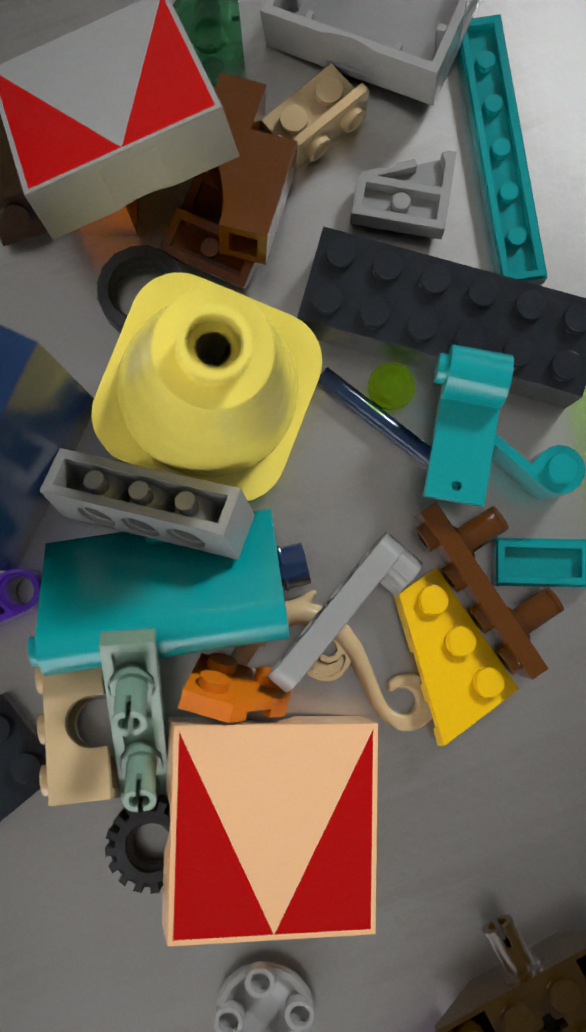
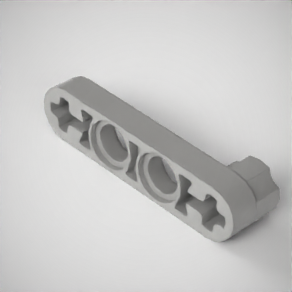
M385 532L366 552L280 657L267 677L288 693L308 672L378 583H381L394 596H397L419 573L423 562L392 535Z

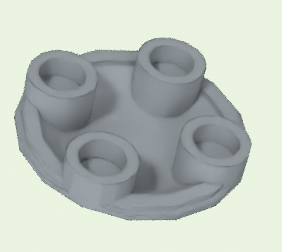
M258 961L240 967L226 979L217 996L214 1026L217 1032H311L313 1029L315 1006L309 987L295 971L280 963Z

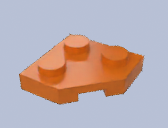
M201 653L182 690L178 708L227 723L245 721L248 712L263 710V714L268 718L283 717L287 709L291 690L286 693L267 677L272 669L271 667L260 666L255 669L238 664L235 658L227 654L211 653L207 655Z

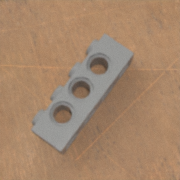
M59 448L40 489V492L63 517L237 560L240 557L255 516L241 488Z

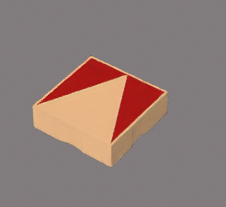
M294 716L278 721L246 719L245 721L233 723L223 722L210 717H168L166 791L170 806V827L164 849L162 927L167 947L376 934L378 723L362 716Z

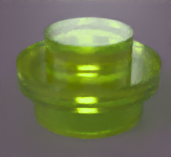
M385 363L378 366L372 372L368 381V394L371 400L385 410L403 408L410 402L415 392V380L412 373L405 366L398 363Z

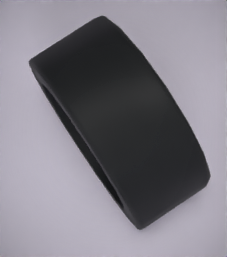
M149 245L130 246L115 253L103 265L97 280V300L107 320L118 332L121 333L127 315L121 311L117 303V288L127 273L140 268H150L159 271L162 275L183 273L178 262L164 250Z

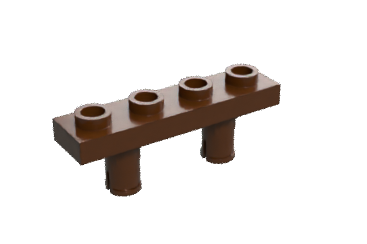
M437 502L414 516L419 524L414 528L417 537L429 552L436 549L446 566L441 568V571L447 582L455 592L464 591L473 605L468 611L476 625L484 634L491 631L501 646L495 651L505 668L512 675L518 672L520 676L531 680L548 670L549 668L530 641V633L564 611L560 599L547 587L514 609L506 606L475 560L474 552L509 529L506 520L499 510L492 506L459 528L450 523Z

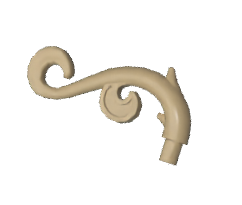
M310 590L301 596L285 600L289 626H307L321 609V605L312 603L317 594L315 590ZM347 624L344 625L332 640L336 645L334 655L326 656L322 653L307 672L308 676L318 681L332 682L340 678L349 665H351L378 716L399 731H414L423 728L432 719L429 704L424 701L420 688L422 683L420 674L416 672L398 674L387 682V690L391 693L399 688H407L412 691L415 696L413 708L408 713L400 714L388 707L363 645ZM267 642L236 646L231 656L244 665H248L258 647H265Z

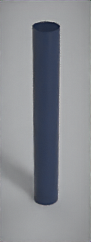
M329 367L321 373L318 384L428 468L431 446Z

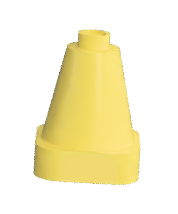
M178 272L161 275L148 282L139 291L128 313L93 400L91 416L95 434L102 446L117 461L241 488L248 503L267 493L277 483L283 473L320 378L322 353L319 342L312 330L304 322L281 310L193 274ZM204 364L215 365V367H209Z

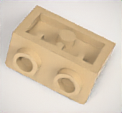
M331 63L261 120L262 130L268 134H278L284 138L298 141L295 166L298 169L307 160L311 162L318 160L329 149L334 138L343 131L346 133L352 132L363 122L367 115L369 89L363 83L354 89Z

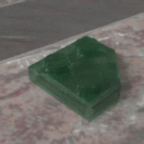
M176 0L172 5L212 86L216 87L220 73L239 77L245 70L238 0Z

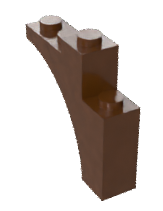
M220 73L216 87H213L223 107L240 156L207 171L215 185L222 208V216L219 222V253L266 265L295 174L298 141L284 138L278 134L261 132V120L265 117L266 84Z

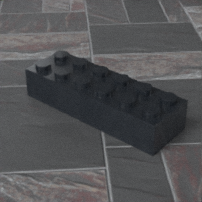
M323 226L297 316L298 319L312 330L317 340L435 372L439 353L448 354L452 344L510 354L514 357V368L508 393L565 409L583 397L586 386V298Z

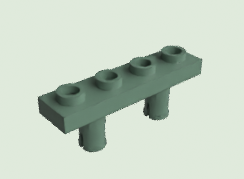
M154 628L100 632L99 651L122 804L127 810L138 812L139 797H143V811H149L156 805L157 796L167 795V735L156 631Z

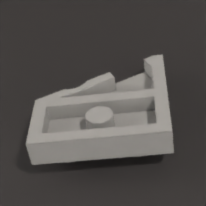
M442 152L440 160L417 165L416 160L412 159L397 163L392 168L385 169L379 167L359 172L350 224L442 239L446 225L457 152Z

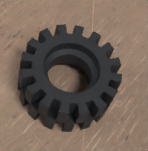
M164 795L157 796L156 805L149 811H143V797H139L138 812L129 811L124 807L113 820V824L107 832L106 839H109V843L105 847V856H111L112 858L108 865L112 874L118 870L121 873L118 881L126 886L128 881H131L135 884L133 891L142 893L144 887H150V894L159 893L163 887L164 858L159 860L144 858L136 849L135 834L140 827L150 823L159 824L169 832L170 806L169 800L163 798Z

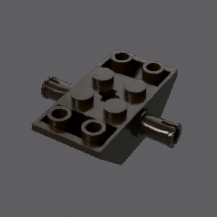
M509 914L496 917L505 934L504 938L501 937L492 920L488 921L482 928V932L492 946L500 964L470 980L434 1026L436 1032H586V930L555 933L527 949L514 925L513 918Z

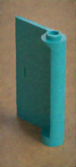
M271 509L253 511L255 516L238 560L124 531L46 543L35 636H31L28 639V656L31 665L39 667L44 676L102 667L99 651L100 632L155 628L158 658L290 638Z

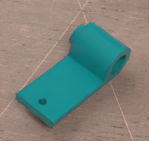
M453 344L448 354L439 353L434 383L442 384L423 497L477 507L484 506L499 411L506 401L513 375V355Z

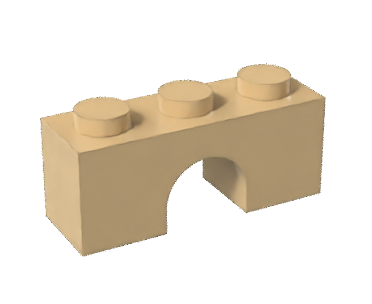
M36 667L35 684L38 693L43 694L44 714H39L37 733L40 743L45 744L46 765H42L40 769V788L42 795L48 796V807L121 797L114 746L93 748L81 739L77 729V721L82 709L94 700L106 698L102 667L44 676L40 668Z

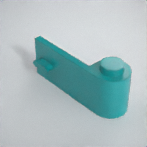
M496 433L491 462L536 499L551 500L573 492L581 485L585 478L586 468L583 458L571 447L563 445L552 446L528 461Z

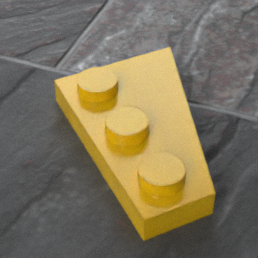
M434 568L393 597L409 651L414 654L422 680L420 688L424 701L428 702L435 724L433 731L437 745L445 746L518 691L519 688L439 570Z

